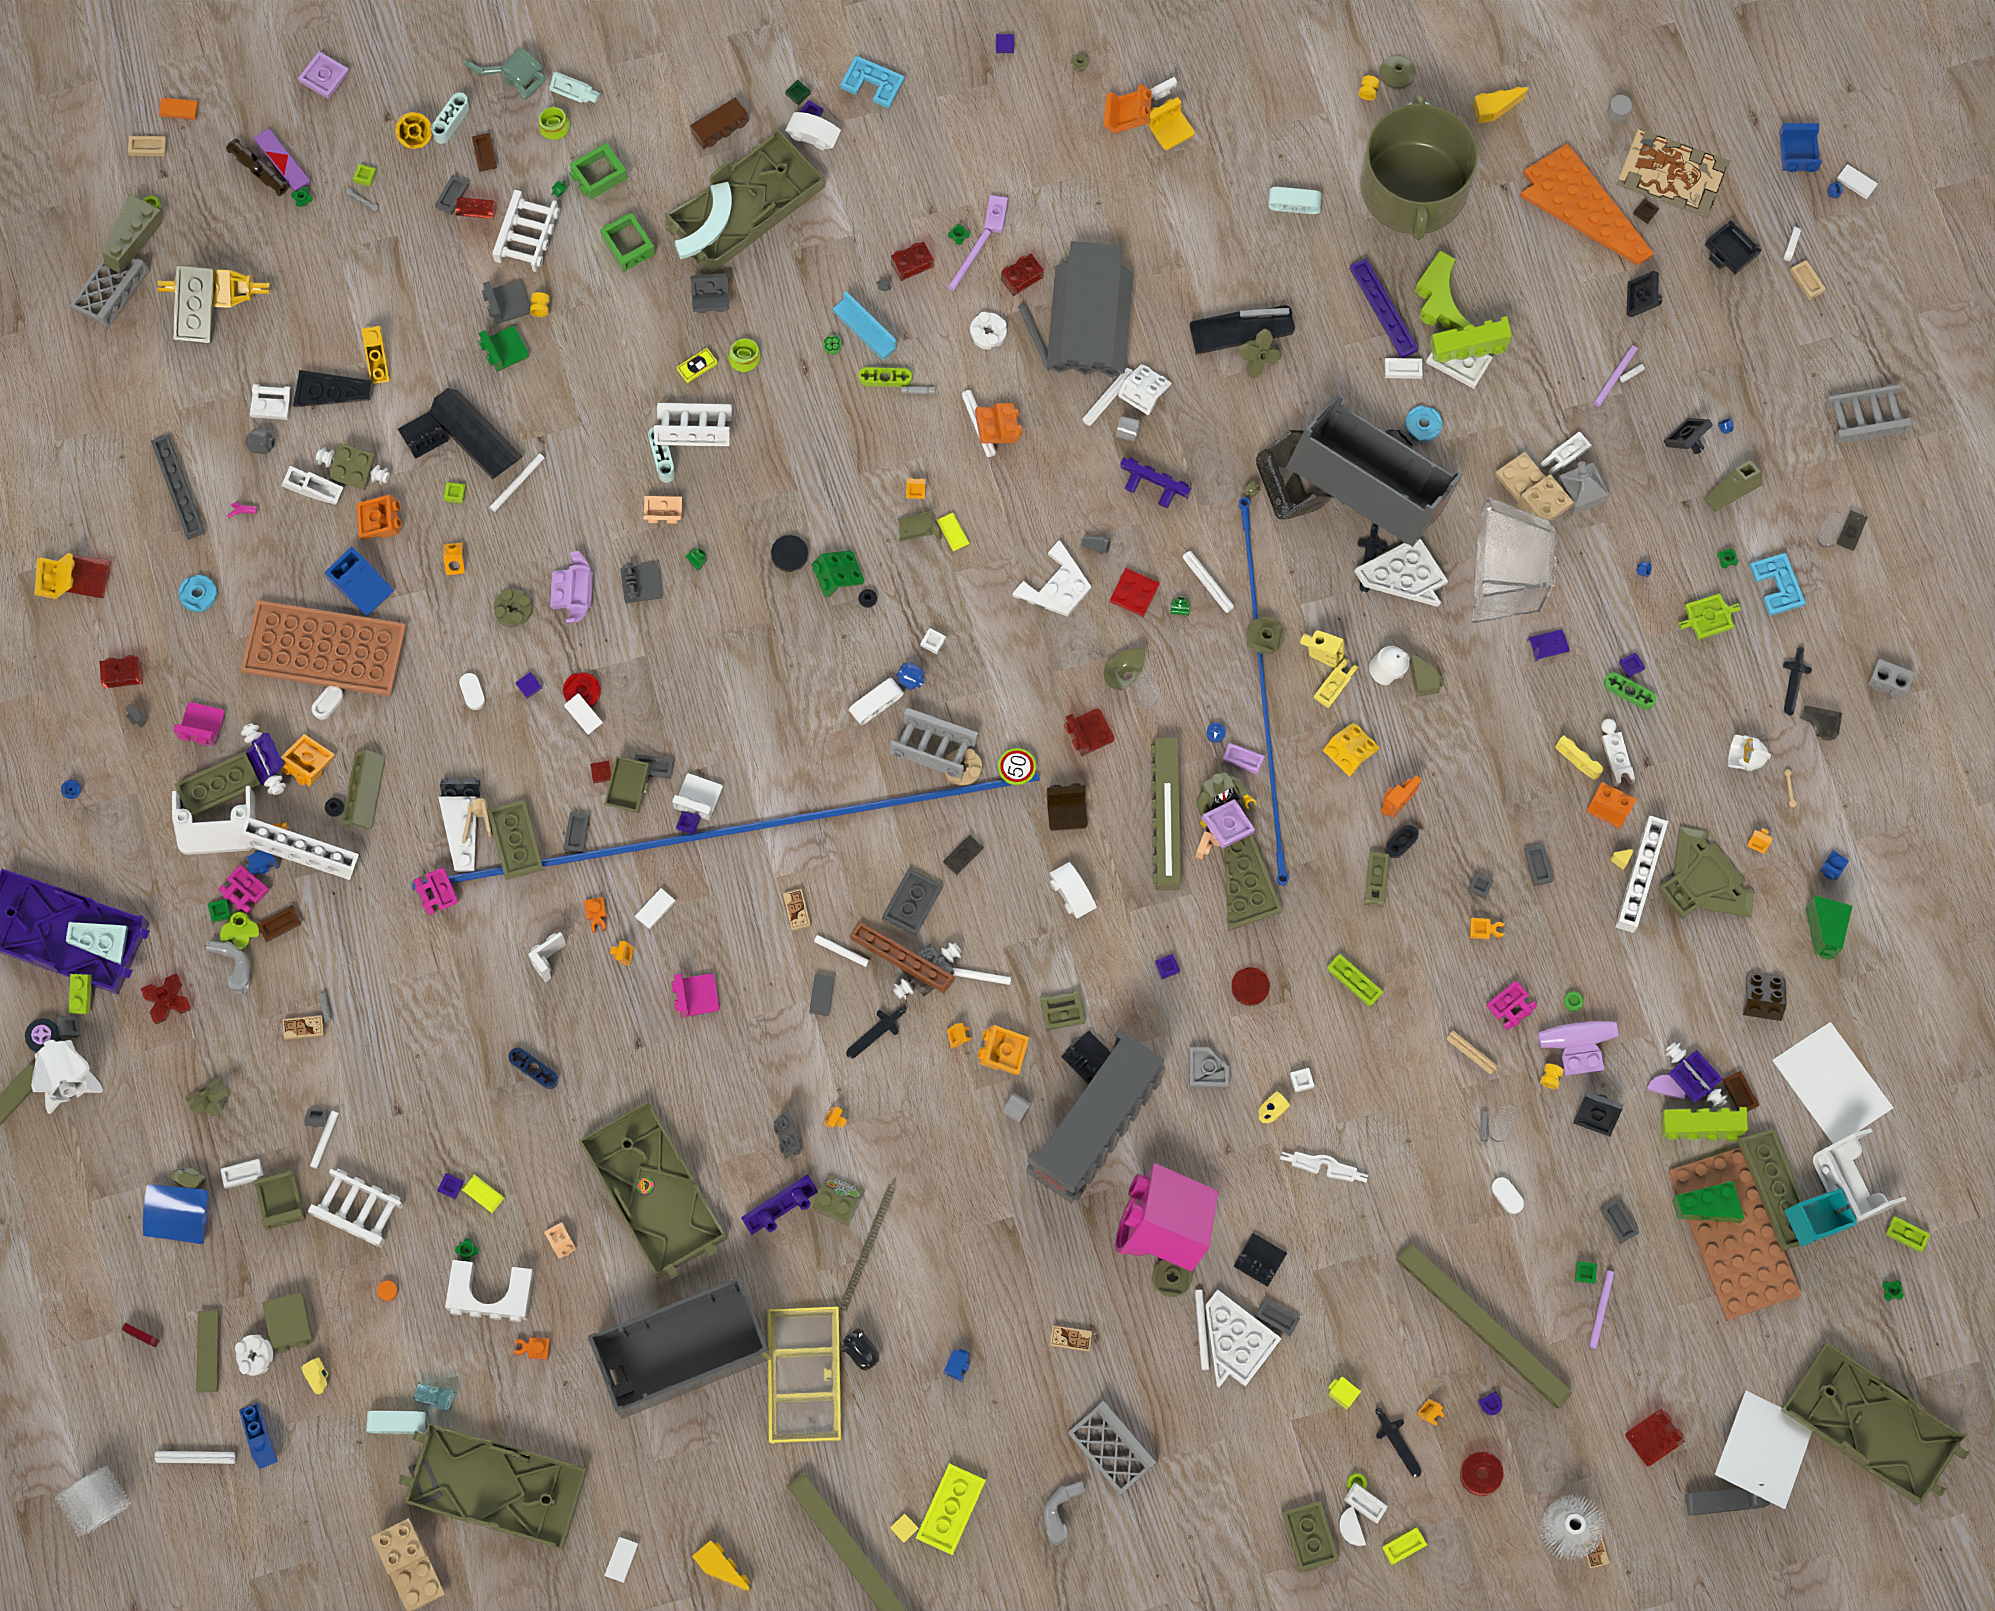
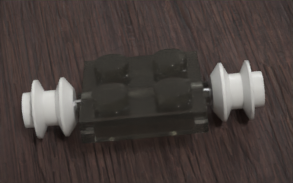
M949 942V948H941L942 955H940L929 944L917 955L953 975L954 970L947 962L953 964V958H961V950L955 943L952 945ZM900 969L909 980L901 978V984H894L895 989L893 991L899 999L903 997L906 1000L907 993L913 994V986L923 996H926L934 988Z

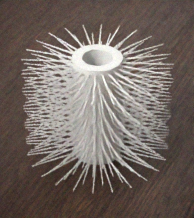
M101 1469L99 1472H94L91 1476L86 1475L72 1485V1487L69 1486L70 1488L64 1491L65 1495L63 1493V1496L70 1503L69 1508L72 1511V1516L75 1515L78 1518L77 1523L84 1533L86 1528L87 1532L89 1529L91 1531L92 1528H97L108 1522L116 1513H121L120 1506L121 1511L122 1507L123 1510L124 1508L126 1509L121 1499L114 1495L115 1490L104 1476L105 1472L103 1473Z
M1573 1494L1569 1505L1567 1503L1568 1500L1566 1502L1563 1500L1564 1502L1562 1503L1554 1502L1558 1505L1552 1503L1554 1506L1550 1505L1552 1509L1548 1507L1551 1513L1548 1514V1510H1546L1547 1520L1546 1513H1544L1545 1517L1543 1516V1518L1545 1519L1543 1520L1545 1522L1543 1521V1523L1546 1524L1543 1526L1551 1527L1542 1528L1550 1531L1548 1533L1543 1531L1545 1538H1547L1545 1539L1546 1542L1547 1540L1549 1541L1548 1544L1553 1542L1550 1547L1561 1538L1563 1539L1556 1551L1560 1548L1557 1555L1561 1553V1556L1567 1557L1568 1561L1570 1559L1568 1554L1570 1550H1567V1548H1570L1572 1551L1571 1561L1575 1550V1558L1578 1555V1558L1581 1556L1580 1559L1583 1554L1586 1556L1585 1554L1592 1553L1594 1550L1588 1544L1585 1550L1582 1545H1585L1589 1541L1588 1537L1591 1536L1593 1537L1591 1539L1594 1541L1590 1543L1596 1549L1594 1544L1598 1547L1596 1541L1599 1544V1540H1601L1599 1534L1602 1537V1533H1598L1595 1529L1603 1528L1592 1524L1593 1520L1594 1524L1601 1525L1599 1518H1597L1599 1517L1598 1514L1597 1516L1595 1515L1596 1512L1591 1514L1594 1509L1584 1517L1582 1516L1589 1506L1588 1504L1584 1508L1587 1502L1586 1500L1583 1504L1585 1497H1583L1581 1502L1580 1499L1577 1500L1574 1497L1575 1505L1572 1508ZM1560 1507H1561L1562 1511H1561L1560 1513L1558 1512L1557 1515L1554 1514L1553 1511H1554V1510H1555V1511H1557V1510L1559 1511V1509H1560Z

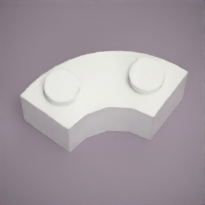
M795 112L785 131L796 141H804L815 145L820 150L834 147L841 130L818 116Z
M1070 862L1049 873L1052 878L1050 884L1054 891L1058 890L1064 899V907L1068 914L1072 913L1076 918H1079L1097 908L1085 883Z

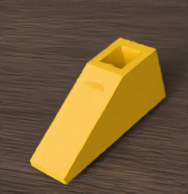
M1515 87L1512 90H1498L1494 93H1480L1475 96L1472 105L1477 124L1498 119L1526 97L1528 87Z
M381 325L362 328L361 332L370 380L374 382L373 384L389 382Z
M710 1540L692 1556L705 1574L747 1592L750 1591L748 1587L750 1581L744 1574L739 1575L735 1571L737 1565L731 1558L727 1560L722 1553L725 1551L718 1542L714 1544Z

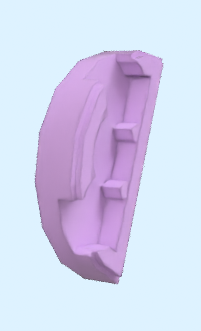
M1670 1075L1655 1077L1646 1088V1090L1685 1100V1092Z

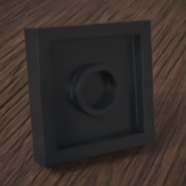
M1651 271L1628 281L1627 316L1634 317L1661 305L1663 297L1658 295V272Z
M1687 418L1663 442L1666 447L1689 449L1691 447L1694 454H1699L1702 452L1701 449L1704 450L1705 448L1699 438L1713 424L1710 419Z
M1586 1091L1573 1124L1611 1137L1624 1104L1612 1101L1606 1095H1595Z

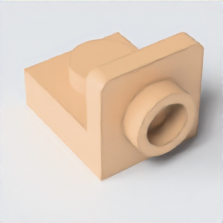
M1204 831L1195 857L1202 859L1204 854L1208 855L1212 844L1220 846L1211 831Z
M562 1222L544 1232L559 1259L576 1250Z

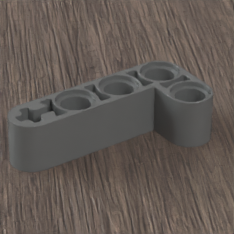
M1743 1488L1685 1495L1688 1516L1759 1509L1770 1505L1769 1501Z

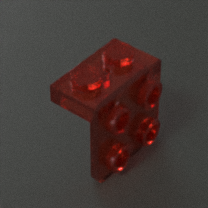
M1094 709L1077 718H1074L1073 714L1065 717V724H1063L1065 731L1068 735H1071L1073 739L1072 744L1075 750L1079 751L1081 757L1114 742V735L1100 709Z
M1662 1408L1625 1434L1627 1440L1646 1466L1653 1465L1685 1442L1683 1433L1678 1428H1675L1671 1422L1670 1415L1663 1411Z

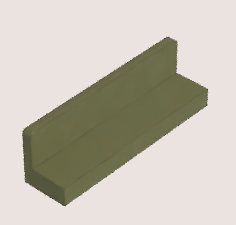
M369 750L355 752L341 825L346 827L358 825L366 829L372 828L384 756Z

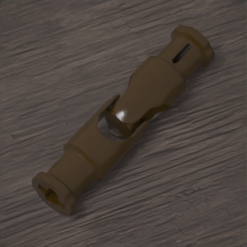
M233 139L229 142L226 151L236 156L237 161L249 168L267 187L270 186L276 191L277 196H282L288 190L289 183L282 181L273 169L262 160H259L250 149L243 147L238 139Z

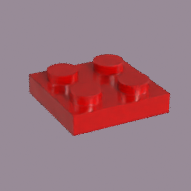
M1125 568L1110 598V603L1144 617L1160 583Z

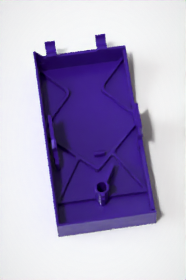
M1 868L0 953L69 978L70 974L92 975V986L118 995L125 978H130L133 970H130V967L142 939H147L150 930H147L149 923L142 915H133L98 903L91 898ZM69 922L127 926L128 933L122 965L67 943L66 936Z

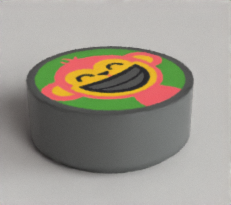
M651 1177L638 1179L636 1191L641 1195L650 1194L655 1186Z

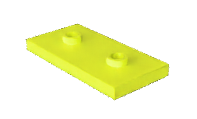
M949 1463L916 1539L953 1556L986 1480Z

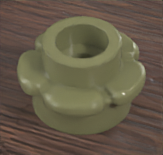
M1077 54L1071 59V64L1075 71L1082 72L1088 67L1089 60L1082 54Z
M1255 481L1249 483L1243 489L1246 493L1245 496L1250 495L1252 498L1260 492V484H1257Z

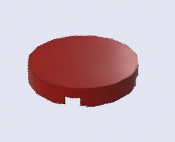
M587 672L572 674L563 685L565 701H570L579 693L590 708L593 707L601 695L598 680Z

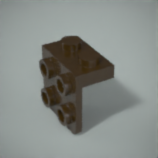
M1073 783L1064 787L1052 785L1050 788H1047V809L1051 831L1085 829L1087 827L1085 785Z
M1747 973V997L1743 1007V1015L1782 1021L1787 1005L1786 980L1778 976Z

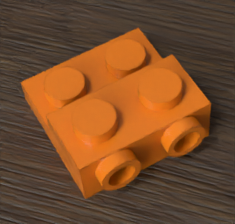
M996 403L994 407H976L974 410L981 444L1016 443L1022 435V426L1017 423L1019 410L1014 407V403Z
M386 495L356 503L359 539L366 540L377 536L386 538L399 534L402 522L398 517V511L401 510V505L396 498Z
M1415 775L1413 779L1408 778L1402 787L1399 784L1395 788L1390 787L1384 795L1385 797L1382 800L1383 806L1380 811L1385 816H1391L1394 819L1418 791L1422 779Z

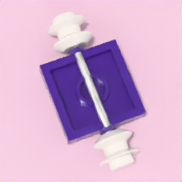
M248 724L241 731V735L246 736L244 742L252 744L246 752L260 785L269 786L268 793L278 795L286 787L285 783H280L282 776L276 775L284 766L282 758L279 756L270 734L257 732L259 729L258 725Z
M1674 1042L1666 1049L1668 1053L1665 1056L1670 1055L1673 1058L1671 1063H1679L1668 1073L1694 1103L1707 1094L1706 1102L1711 1101L1714 1104L1712 1109L1715 1107L1720 1109L1727 1103L1725 1100L1727 1095L1722 1096L1720 1094L1722 1089L1714 1090L1713 1088L1723 1080L1721 1076L1697 1050L1685 1058L1687 1050L1679 1048L1681 1043L1676 1045Z

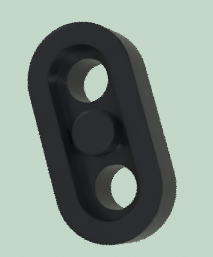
M1412 825L1402 827L1386 844L1385 851L1389 854V857L1399 858L1414 845L1419 836L1418 830ZM1405 834H1410L1411 839H1407ZM1397 847L1398 851L1394 852L1391 848Z

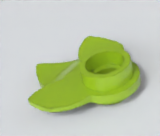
M236 912L231 916L230 922L223 925L220 939L222 942L232 940L238 949L243 950L247 947L250 937H259V928L255 922L250 921L246 913ZM239 919H243V923L241 925L237 924V921Z

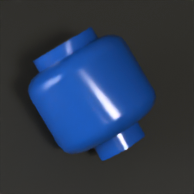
M913 662L903 663L896 674L898 676L897 681L909 690L915 689L916 686L920 688L925 681L923 677L924 670Z

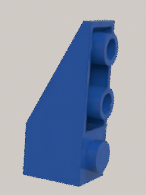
M257 1402L240 1409L239 1413L250 1452L258 1468L262 1469L278 1462L259 1403Z

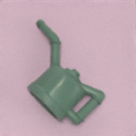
M517 48L501 66L480 68L469 60L464 61L466 67L482 76L503 73L504 82L508 86H516L521 98L524 100L531 97L546 80V77L541 73L543 71L542 65L522 48ZM534 78H536V80H535L527 89L524 88V87H526Z

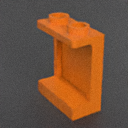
M1139 84L1138 91L1122 96H1117L1113 92L1107 93L1103 126L1115 134L1149 124L1152 91L1143 84Z
M1601 782L1586 812L1621 829L1636 799Z

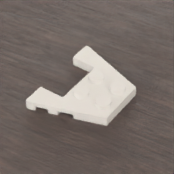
M1058 541L1048 552V556L1062 567L1040 592H1037L1023 581L1013 592L1012 596L1017 599L1027 600L1031 604H1038L1045 607V609L1068 617L1089 593L1091 585L1063 544Z

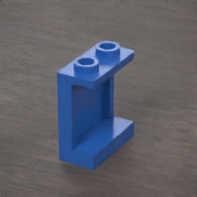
M1819 123L1782 124L1779 131L1782 171L1815 172L1819 170L1822 164V160L1819 159L1817 134L1820 130Z

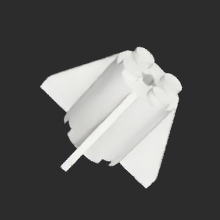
M49 1040L34 1055L36 1061L31 1086L33 1092H45V1107L48 1114H51L61 1102L70 1101L71 1096L76 1095V1097H79L83 1093L103 1092L102 1085L89 1071L88 1062L76 1052L71 1040L58 1042Z

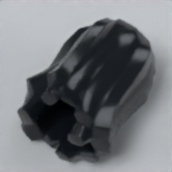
M857 1328L853 1331V1335L850 1333L843 1340L842 1351L847 1353L860 1369L867 1371L879 1362V1352L867 1338L864 1331Z

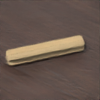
M1452 1031L1447 1036V1040L1489 1074L1496 1070L1497 1065L1455 1031Z

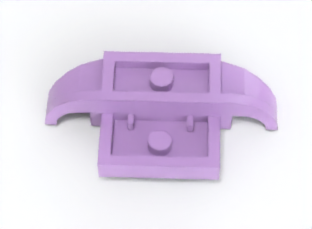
M579 551L570 552L573 566H569V570L552 572L550 607L552 609L567 608L570 610V617L566 619L568 624L581 621L586 615L588 608H591L593 572H591L587 560Z

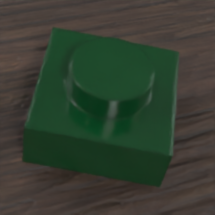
M799 80L795 81L785 91V95L798 106L811 94V91Z

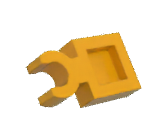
M1471 918L1470 938L1489 940L1490 934L1496 938H1502L1504 933H1498L1496 928H1503L1504 923L1496 922L1494 925H1491L1490 919Z

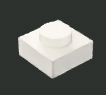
M929 628L920 646L938 654L946 640V636Z
M1309 1068L1289 1074L1295 1093L1314 1088Z

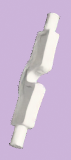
M1283 1151L1281 1153L1280 1160L1292 1162L1291 1165L1293 1167L1313 1174H1317L1320 1166L1326 1164L1328 1167L1326 1174L1328 1178L1353 1182L1354 1179L1367 1182L1368 1174L1356 1172L1357 1168L1340 1164L1330 1156H1310L1295 1152L1293 1155Z

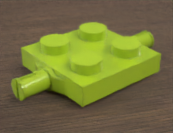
M1719 593L1685 604L1684 608L1688 615V620L1678 622L1680 630L1691 627L1697 639L1701 640L1732 630L1734 624L1731 620V613L1740 611L1741 608L1739 603L1727 606Z

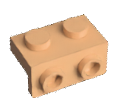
M644 496L643 519H648V523H659V520H666V523L671 524L678 523V520H682V496Z

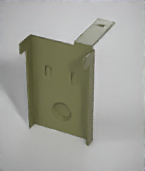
M929 511L897 519L899 521V542L932 534L942 539L941 533L932 528V516Z

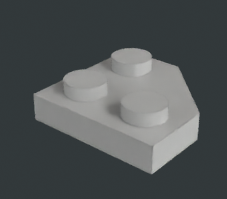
M1190 1047L1189 1087L1228 1088L1229 1067L1209 1047Z

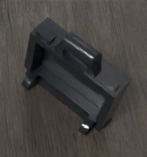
M1730 220L1729 223L1725 224L1706 241L1705 246L1712 252L1709 260L1718 269L1726 266L1736 275L1754 260L1762 250L1759 248L1760 245L1758 243L1755 244L1736 226L1737 223Z

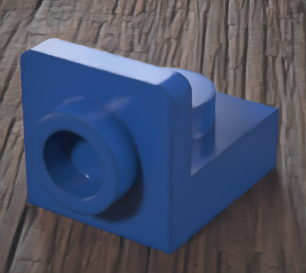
M1832 851L1820 871L1826 878L1836 881L1849 860Z

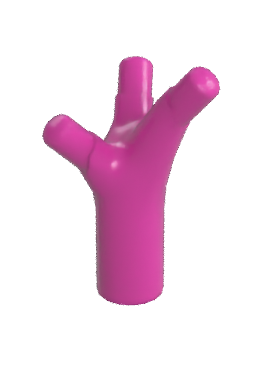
M236 501L231 504V507L236 510L228 514L227 517L231 518L233 515L240 513L256 514L257 506H246Z

